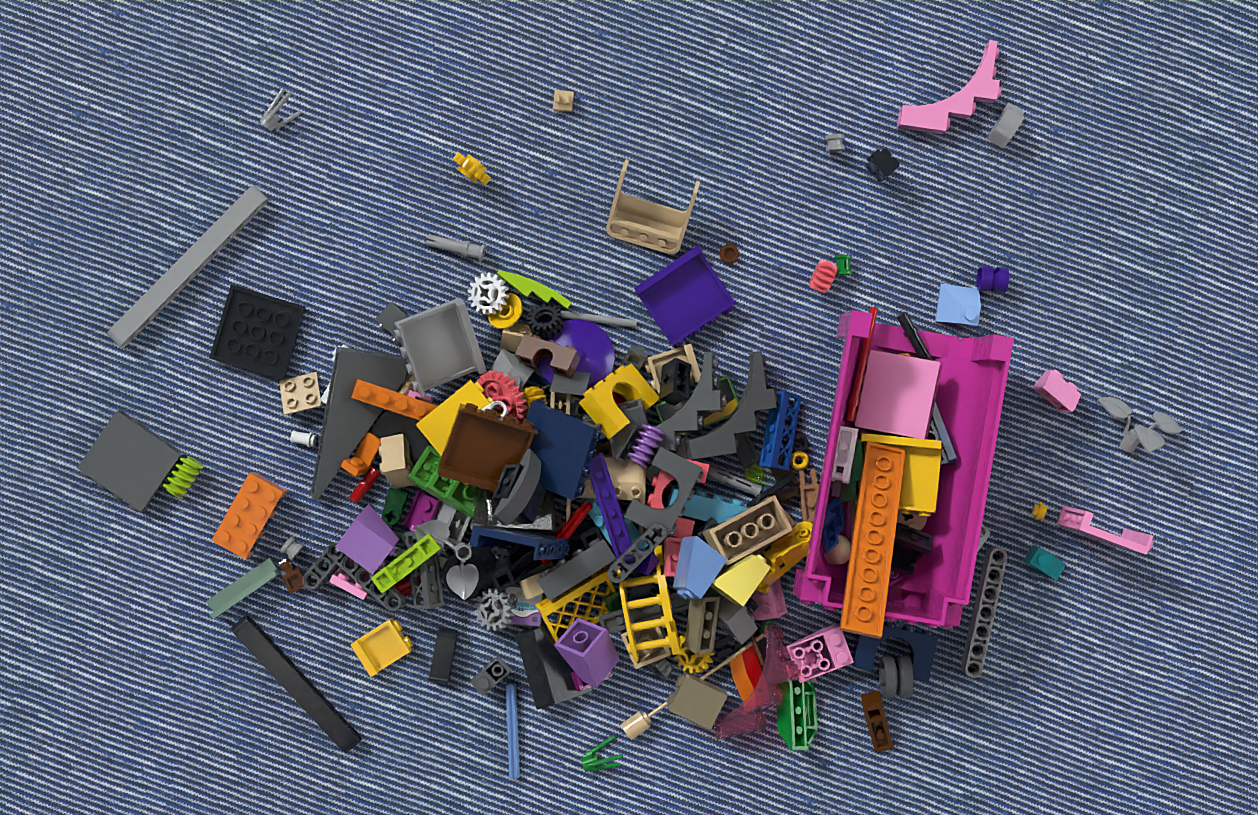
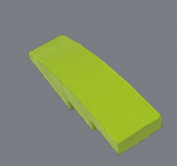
M502 270L497 272L503 280L527 299L533 293L547 305L552 299L566 310L572 305V302L537 281Z

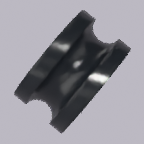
M796 434L794 440L801 437L803 439L802 442H804V445L798 446V448L795 447L796 443H793V449L796 451H803L808 446V440L802 434Z

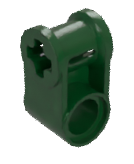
M392 487L389 488L382 513V520L387 525H395L401 520L409 492ZM393 511V515L396 516V519H393L390 522V518L387 517V514H390Z

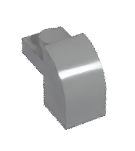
M1008 102L1000 118L992 127L987 139L1004 148L1022 123L1024 112L1019 107Z

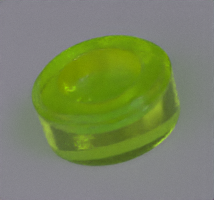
M753 464L744 470L745 478L752 483L759 482L763 478L764 471L758 464Z

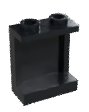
M521 464L504 466L492 497L496 503L500 502L502 498L509 497L523 470ZM539 482L531 499L519 514L517 520L519 524H534L546 493V490Z
M897 522L891 568L912 576L915 564L922 555H929L932 552L934 536Z

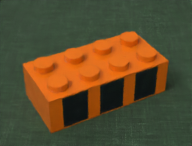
M256 472L249 473L211 541L243 559L250 558L288 490Z

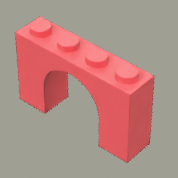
M685 458L702 467L701 472H703L700 483L705 484L709 464ZM660 468L658 475L654 474L651 486L655 487L653 494L649 493L647 505L656 509L664 508L662 492L665 486L675 479L672 474ZM677 517L674 523L677 527L672 536L679 538L692 536L695 521L685 517Z

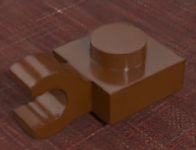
M286 558L281 561L280 565L285 572V575L281 578L290 594L304 587L302 583L304 574L300 567L293 568L290 559Z

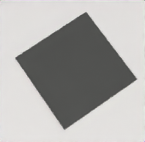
M575 371L572 379L554 374L550 391L582 395L586 392L591 373Z

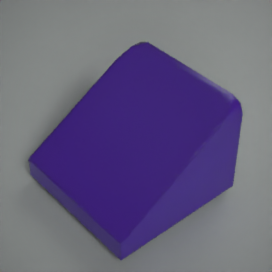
M651 552L634 570L649 575L659 563V559Z

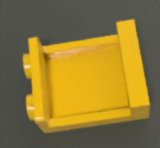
M390 618L351 644L370 677L413 650L411 648L413 646L408 636L404 637L401 632L402 626L397 620L394 621L393 618Z

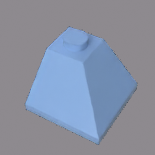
M940 284L935 322L969 327L978 326L981 309L979 290Z

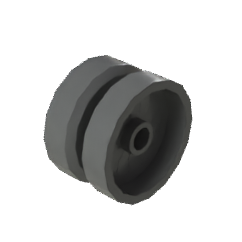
M898 655L896 661L892 656L880 657L879 685L883 699H893L896 692L900 698L912 697L914 684L910 656Z

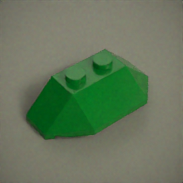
M786 671L776 690L778 732L790 750H808L818 730L816 690L810 680L799 683L795 671Z

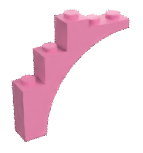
M990 40L985 45L982 60L977 71L963 89L951 97L934 104L921 106L903 105L899 109L897 128L943 134L950 126L951 119L948 116L967 119L975 112L976 102L973 101L995 102L1001 95L1000 80L992 79L995 78L997 70L994 63L999 55L998 41Z

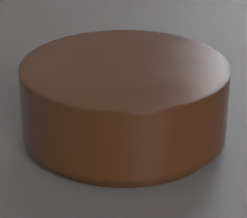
M726 244L721 248L719 256L724 263L731 264L738 259L739 251L735 245Z

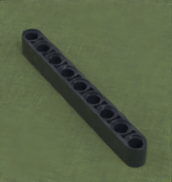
M245 615L231 628L234 635L344 753H348L362 740L358 732L250 616Z

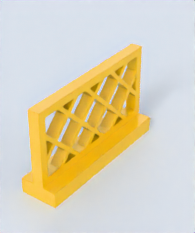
M601 568L549 601L548 598H545L535 604L554 641L557 642L559 640L556 635L558 628L568 629L573 624L575 617L583 618L585 621L589 620L588 622L593 624L599 622L598 616L608 613L604 601H602L601 605L593 604L596 594L606 596L610 591L612 593L616 590L608 578V572ZM606 581L608 585L606 592L597 591L599 584ZM586 592L592 593L589 603L581 601L582 595ZM569 602L575 603L573 612L564 611L566 604ZM579 604L588 606L585 615L577 614ZM592 607L600 609L595 617L589 616ZM553 612L559 613L556 622L549 621L547 616ZM563 614L571 616L568 625L560 624Z

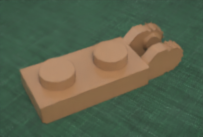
M810 469L812 484L805 485L804 471L799 470L802 522L813 523L819 490L816 470Z

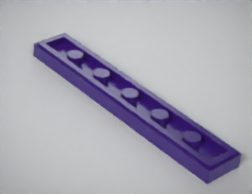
M601 453L595 455L594 459L591 460L589 477L617 560L632 545L604 455ZM627 555L625 562L634 564L636 558L633 555ZM620 562L619 564H621V568H620V571H621V570H622L623 568H625V567H624V566L622 565V563Z

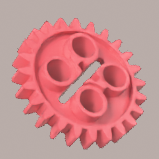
M490 370L480 376L477 382L485 390L482 394L486 399L490 396L494 402H503L508 409L507 415L515 417L516 421L523 422V420H526L525 416L528 413L525 410L528 407L524 403L527 400L522 398L524 393L519 392L520 386L514 385V379L510 381L508 374L504 376L502 371L498 373L497 370L493 372ZM498 405L494 407L498 413L504 412L503 406Z

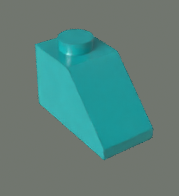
M1032 545L1023 560L1056 581L1066 566L1057 557L1035 545Z

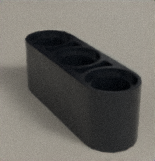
M439 626L429 681L448 685L459 630Z

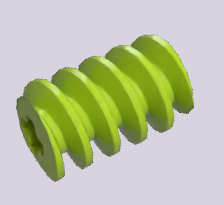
M187 456V458L180 457L179 459L183 464H176L175 466L179 470L171 471L174 478L167 477L170 484L163 483L168 492L183 499L182 495L187 494L185 488H190V482L196 480L194 475L200 474L198 469H203L204 467L202 463L190 456Z

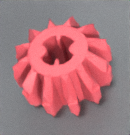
M828 260L819 261L809 281V287L816 292L826 293L833 283L837 273V266Z

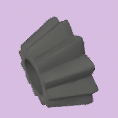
M665 658L648 664L650 669L661 679L669 680L673 667Z

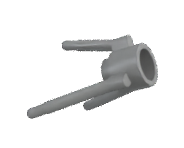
M283 88L260 120L270 131L274 128L279 130L283 125L301 114L298 111L283 121L278 122L280 118L276 113L291 95V92L288 91L277 104L284 92Z

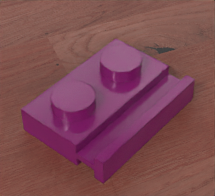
M417 491L403 526L415 531L416 526L430 520H435L442 501L424 492Z

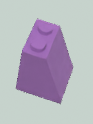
M367 505L335 547L371 574H374L377 569L382 570L388 561L385 558L388 555L392 557L398 549L395 545L399 538L370 505Z
M577 618L554 644L555 648L579 678L594 687L599 686L620 660L607 629Z

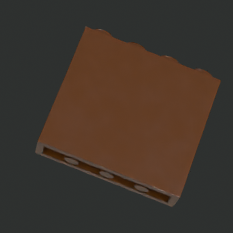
M460 403L437 468L438 475L494 492L504 466L520 464L527 449L530 448L534 434H538V430L534 426L535 424L530 421H516V418L505 414L503 417L497 415V412L491 409H485L484 411L478 409V406L472 403H466V405Z

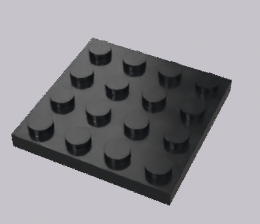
M231 284L209 358L285 380L306 306Z

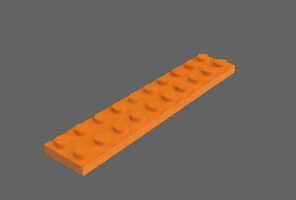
M867 441L865 445L840 631L877 639L882 637L906 449Z

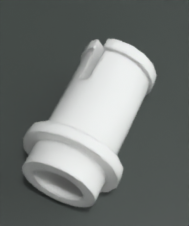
M293 430L290 441L291 443L304 444L307 447L315 446L317 436L313 435V432L308 434Z

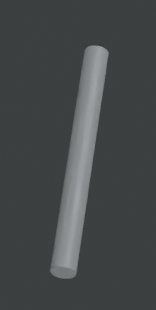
M561 310L562 318L580 319L636 328L637 320Z

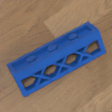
M774 391L777 393L778 403H776V408H771L768 411L759 466L789 471L802 396L786 391ZM789 397L794 399L791 409L788 405ZM789 416L791 420L790 426L786 427L785 418ZM784 435L787 438V444L785 446H783L781 442L782 437ZM781 454L784 457L783 466L778 465V458Z

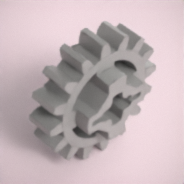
M495 588L483 591V595L477 597L480 602L475 603L478 610H475L474 613L479 614L476 620H482L481 626H487V630L496 631L506 628V624L512 622L509 617L514 616L511 609L515 608V606L510 605L512 598L507 599V592H498Z

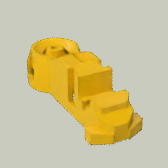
M806 521L797 523L789 534L777 539L770 545L771 548L767 552L765 550L762 552L763 557L767 560L766 564L771 568L756 588L757 591L767 594L771 590L769 586L807 556L812 523Z

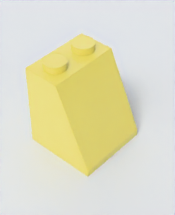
M759 554L746 555L734 563L722 567L710 587L733 604L744 606L771 567L766 564L767 560Z

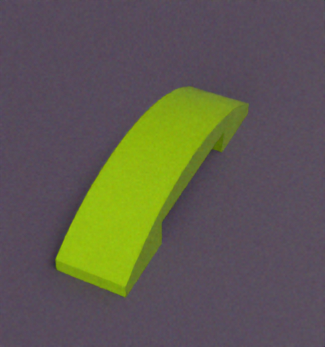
M428 533L398 558L372 576L371 580L383 594L438 552L441 546L432 534Z

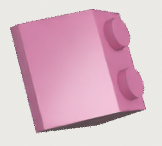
M1046 370L1032 388L1060 412H1073L1081 396L1077 391L1078 387L1071 382L1067 383L1063 380L1064 376L1057 370Z

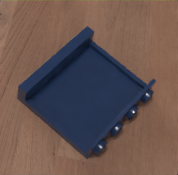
M541 399L531 402L526 421L534 423L538 430V434H534L529 448L541 460V472L538 482L543 488L574 500L582 496L585 491L584 482L591 471V467H589L590 462L596 455L595 446L602 435V431H600L602 424L593 425L546 406V401Z
M473 526L469 545L473 547L508 546L510 541L534 546L533 560L565 559L569 551L568 539L508 526Z

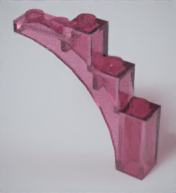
M771 624L765 626L767 647L761 677L748 699L731 713L716 719L714 729L717 740L766 729V717L762 713V709L782 705L783 694L778 685L799 680L798 675L800 672L798 665L795 664V661H787L788 652L783 645V631L779 625Z

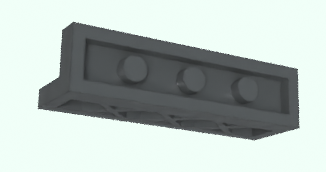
M415 531L405 532L407 550L414 545L412 536H416ZM435 553L410 572L414 609H432L444 606L438 553ZM418 575L421 577V584L418 582ZM420 595L423 596L424 604L420 603Z

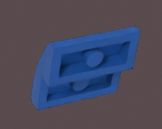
M837 497L826 507L821 536L823 552L825 554L839 543L838 534L845 528L842 502Z

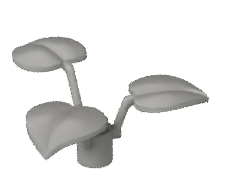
M1103 397L1097 400L1112 416L1126 419V426L1123 431L1125 436L1120 442V446L1127 452H1133L1140 442L1148 454L1163 447L1165 444L1164 439L1159 433L1152 430L1156 426H1159L1162 431L1169 434H1178L1183 430L1169 415L1155 412L1152 415L1155 423L1149 428L1136 425L1134 429L1128 431L1131 420L1129 415L1132 414L1130 407L1123 401L1113 397Z
M483 512L477 520L472 519L470 528L472 530L473 526H503V524L493 515L494 512ZM430 520L416 526L415 534L418 541L428 533H431L441 546V549L436 553L443 550L444 543L454 549L455 555L461 560L460 566L455 565L449 569L446 581L451 590L462 599H467L474 591L479 579V573L475 565H464V562L472 554V546H469L470 542L468 544L459 543L455 546L446 539L449 537L450 531L448 526L440 520Z

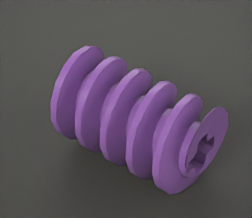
M642 425L645 432L638 433L642 439L634 440L638 444V446H631L635 453H628L627 455L632 461L648 468L645 462H652L648 455H655L652 448H659L655 442L662 441L663 439L659 434L666 433L651 425Z

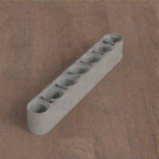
M996 546L989 547L985 554L961 663L962 671L972 678L979 677L983 671L1007 562L1006 551ZM995 551L1000 552V557L998 560L993 559V553ZM994 569L996 576L990 579L989 572ZM991 588L992 594L986 598L984 595L985 590ZM987 607V614L985 616H981V609ZM979 626H983V633L977 635L976 629ZM978 644L980 646L979 651L973 653V646ZM975 663V670L968 672V666Z

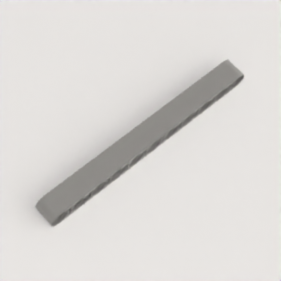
M255 185L251 186L110 328L107 335L120 348L127 346L267 204L269 199Z

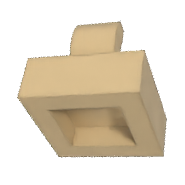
M555 90L553 110L572 112L574 92Z

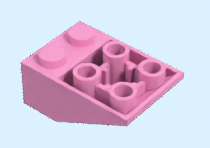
M837 623L820 629L786 646L799 683L854 663L844 634L839 630L840 626Z

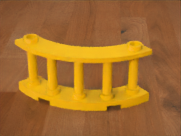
M658 545L654 549V553L659 559V563L656 565L657 572H654L653 575L624 579L619 583L623 613L630 642L627 643L629 655L633 654L634 662L638 661V651L667 646V648L671 647L673 655L681 654L680 640L671 611L672 603L669 589H667V577H665L662 545ZM619 569L618 571H615V573H618V576L620 577L621 571ZM654 582L659 584L660 594H657L656 597L628 601L626 587ZM656 604L662 605L664 616H661V619L632 624L629 609ZM661 626L667 628L668 636L664 639L636 643L634 631Z

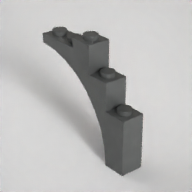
M761 351L749 352L750 368L748 381L744 393L733 412L714 429L700 436L685 439L688 459L737 453L738 439L734 436V433L757 430L758 417L754 414V411L776 408L778 396L774 392V388L766 389L768 377L767 374H764L763 367L766 361Z
M704 352L701 376L690 399L674 416L655 426V428L666 433L659 434L663 440L655 442L658 446L671 452H678V447H681V436H678V433L701 432V427H704L703 415L701 416V413L724 412V407L727 406V399L722 391H716V388L719 387V379L716 376L715 369H718L719 363L718 357H715V354L712 352ZM652 448V450L656 453L658 448Z

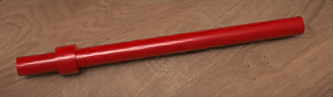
M870 307L869 313L873 314L869 337L863 340L852 395L848 399L847 405H849L846 421L854 422L856 409L860 404L861 399H859L877 317V307Z

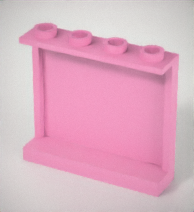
M870 350L866 363V374L864 373L862 381L863 389L859 395L861 400L853 422L855 427L917 439H928L943 364L937 361Z
M1066 506L1062 507L1056 524L1112 545L1146 555L1153 546L1152 535L1124 529L1122 536L1119 537L1090 526L1093 513Z

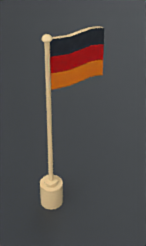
M763 630L764 633L755 638L765 666L761 665L751 641L700 677L704 680L729 662L733 681L743 700L745 716L774 697L782 681L770 652L767 636H769L768 630ZM667 701L649 714L639 711L624 721L621 726L627 736L633 740L650 728V717L668 705Z

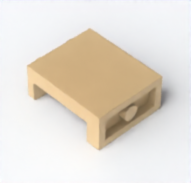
M691 344L647 357V362L644 364L647 373H651L653 380L650 381L652 389L657 391L658 394H660L662 365L674 358L691 364L690 384L699 381L701 373Z

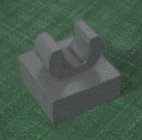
M639 344L637 347L631 345L622 362L627 365L632 363L639 371L648 353L644 352L645 347Z

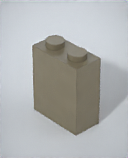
M684 671L683 675H679L677 678L674 693L671 692L667 699L669 711L711 730L728 696L727 692Z

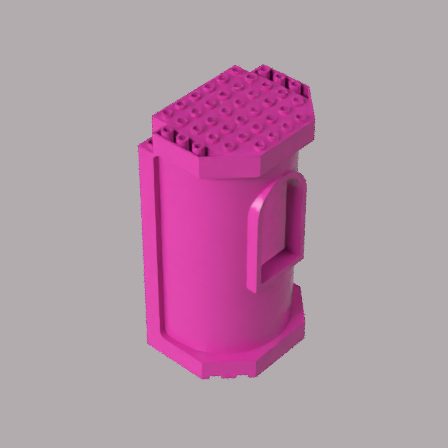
M855 310L841 314L836 338L844 340L809 549L805 569H796L793 593L802 603L814 605V602H819V604L825 607L824 609L837 611V608L843 607L847 579V562L842 565L828 564L824 557L821 536L826 507L835 498V496H831L830 484L840 426L858 429L857 439H861L862 433L896 436V434L857 428L855 423L846 421L849 405H847L848 399L852 395L863 340L869 337L873 314ZM875 323L869 355L870 350L897 355L909 353L911 357L919 358L909 339L904 336L902 327ZM918 330L932 359L943 364L935 402L957 460L955 464H946L940 467L936 513H931V516H927L926 524L921 530L934 536L932 552L929 555H922L915 564L912 576L903 573L905 576L903 579L888 587L884 617L890 621H897V618H900L909 624L917 625V622H921L931 628H937V625H941V627L953 629V625L960 626L963 604L968 605L1014 338L993 334L977 338H961L960 341L957 336ZM928 434L927 440H935V437ZM842 502L845 528L838 535L845 536L851 544V502Z

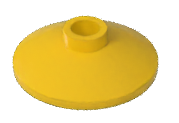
M505 293L509 297L504 299L507 303L506 305L501 304V311L496 310V314H490L489 312V322L495 328H509L520 318L523 308L522 302L513 293Z

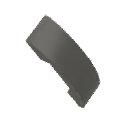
M527 449L520 462L523 470L509 497L501 499L493 514L504 526L511 524L523 511L538 484L541 460L531 449Z

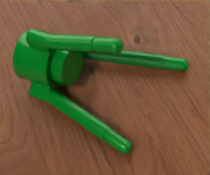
M614 735L592 750L585 752L586 756L581 758L585 772L621 766L620 763L600 764L623 758V754L599 760L597 754L593 755L616 738Z

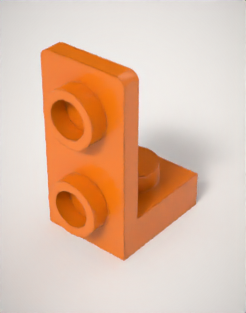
M366 432L354 457L343 460L341 467L355 477L366 474L379 451L381 439L371 432Z

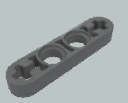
M660 522L653 523L609 567L608 578L613 583L623 581L665 539L667 529L664 524ZM654 528L657 530L661 528L662 535L657 534L652 541L649 537L654 534ZM641 541H647L650 547L648 550L643 551L639 548L638 544ZM633 555L636 558V562L628 564L625 562V557ZM621 562L625 568L621 570L620 577L618 575L614 577L613 570L618 571L621 568V564H619Z

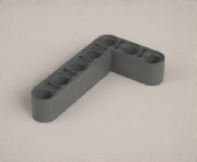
M338 542L332 543L326 548L302 579L305 588L310 590L318 589L340 567L389 611L400 610L406 604L405 596L394 586L383 594L378 592L377 586L371 580V577L378 573L377 571L371 574L358 563L352 569L349 565L350 557L342 551L340 556H337L335 546ZM324 561L329 563L327 571L323 568ZM365 571L370 574L369 581L364 580L363 574ZM312 576H315L317 579L315 585L311 583ZM393 597H396L399 601L397 607L392 604Z

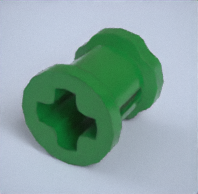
M835 255L837 260L836 275H852V271H850L852 255Z

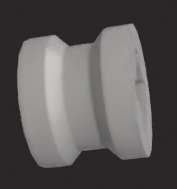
M844 134L825 136L827 141L826 152L845 151V146L843 145Z
M291 536L281 547L280 552L288 555V559L292 561L300 553L304 545L295 542V538Z

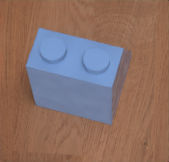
M698 536L684 537L681 541L673 588L677 590V595L685 600L687 598L691 600L701 599L727 561L725 557Z

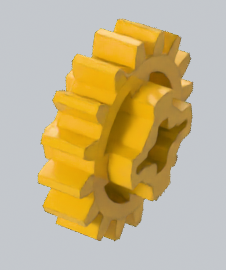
M457 152L452 159L460 165L457 170L472 182L476 183L479 180L484 185H487L491 179L485 173L487 168L468 154L465 158Z
M685 632V635L679 636L681 640V654L675 656L674 659H679L678 666H684L683 671H689L690 673L703 672V669L709 668L707 663H713L710 656L715 655V653H693L684 646Z

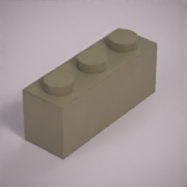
M708 589L701 599H690L684 646L695 654L713 653L720 597Z

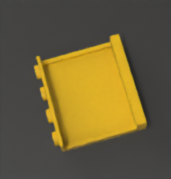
M471 380L416 424L441 456L460 403L465 405L466 403H472L478 406V409H482L494 402L490 396L487 399L482 394L485 390L478 382L475 384Z
M862 433L861 441L864 442V447L867 441L906 449L898 507L899 513L911 514V511H919L921 516H931V513H936L943 442Z

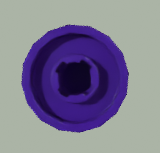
M991 266L979 267L976 278L977 290L990 291L993 289L994 292L1003 293L1007 291L1009 284L1008 268L996 267L993 270Z

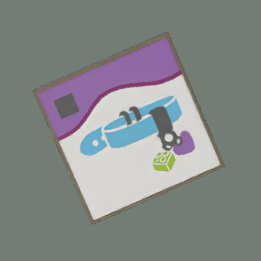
M513 585L506 588L505 592L508 593L506 598H512L510 605L515 606V608L511 609L514 616L509 617L512 622L507 624L540 627L542 616L535 604L543 600L544 593L526 600L521 586Z

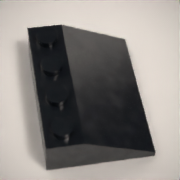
M571 617L561 619L560 624L568 625ZM546 624L516 633V640L537 710L556 705L593 690L592 687L581 692L576 690L570 674L574 670L555 648L554 644L556 642ZM558 628L556 634L558 639L566 632V628Z

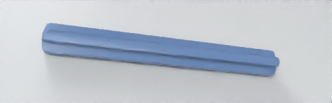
M510 683L506 685L509 778L518 779L520 777L517 689L516 684Z

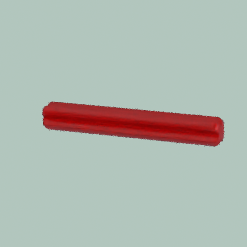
M584 500L556 537L569 539L593 508V505L589 501ZM552 559L540 561L548 565L552 561Z

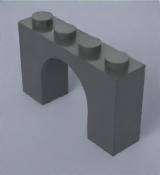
M659 446L651 464L675 477L679 488L678 496L670 506L662 509L652 508L633 498L624 517L647 529L653 523L660 522L667 529L665 537L667 538L668 535H673L677 527L674 523L677 517H682L686 509L684 504L686 500L690 501L695 491L692 488L695 482H700L703 472H701V466ZM654 528L655 533L662 535L661 528L658 530Z

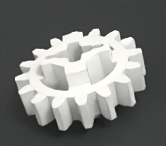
M489 272L488 274L481 273V278L475 277L476 283H470L473 288L468 290V293L472 295L468 300L473 301L471 307L476 308L477 312H483L486 315H489V312L490 314H496V310H502L501 304H507L504 299L509 297V295L505 294L509 287L503 286L506 281L500 280L501 276Z

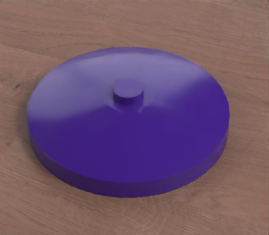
M580 319L563 321L564 328H562V332H557L558 336L556 337L551 335L552 339L546 337L545 341L553 340L561 346L566 347L569 345L574 347L580 356V361L575 371L591 373L586 391L591 387L594 389V386L599 381L603 380L605 382L604 379L613 370L615 361L613 344L608 335L594 323ZM545 357L540 360L538 366L544 379L549 385H552L554 373L550 363L553 358Z

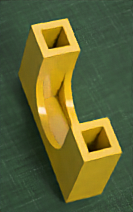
M632 363L627 367H624V365L620 366L614 373L612 372L604 379L605 382L601 380L594 386V389L592 387L582 394L585 398L579 402L595 424H602L600 430L608 440L630 423L616 405L612 392L622 395L627 401L642 398L645 411L659 400V396Z

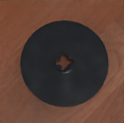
M390 410L383 413L376 420L372 429V434L379 439L398 435L397 432L399 431L401 434L404 433L409 441L410 460L412 462L420 458L429 444L428 439L416 426L420 420Z
M472 546L471 557L464 562V565H475L479 573L478 583L474 591L465 600L482 596L483 591H488L494 585L486 566L497 562V559L487 547ZM453 552L443 567V583L453 596L462 599L450 589L446 581L449 569L455 565L460 566L461 560Z

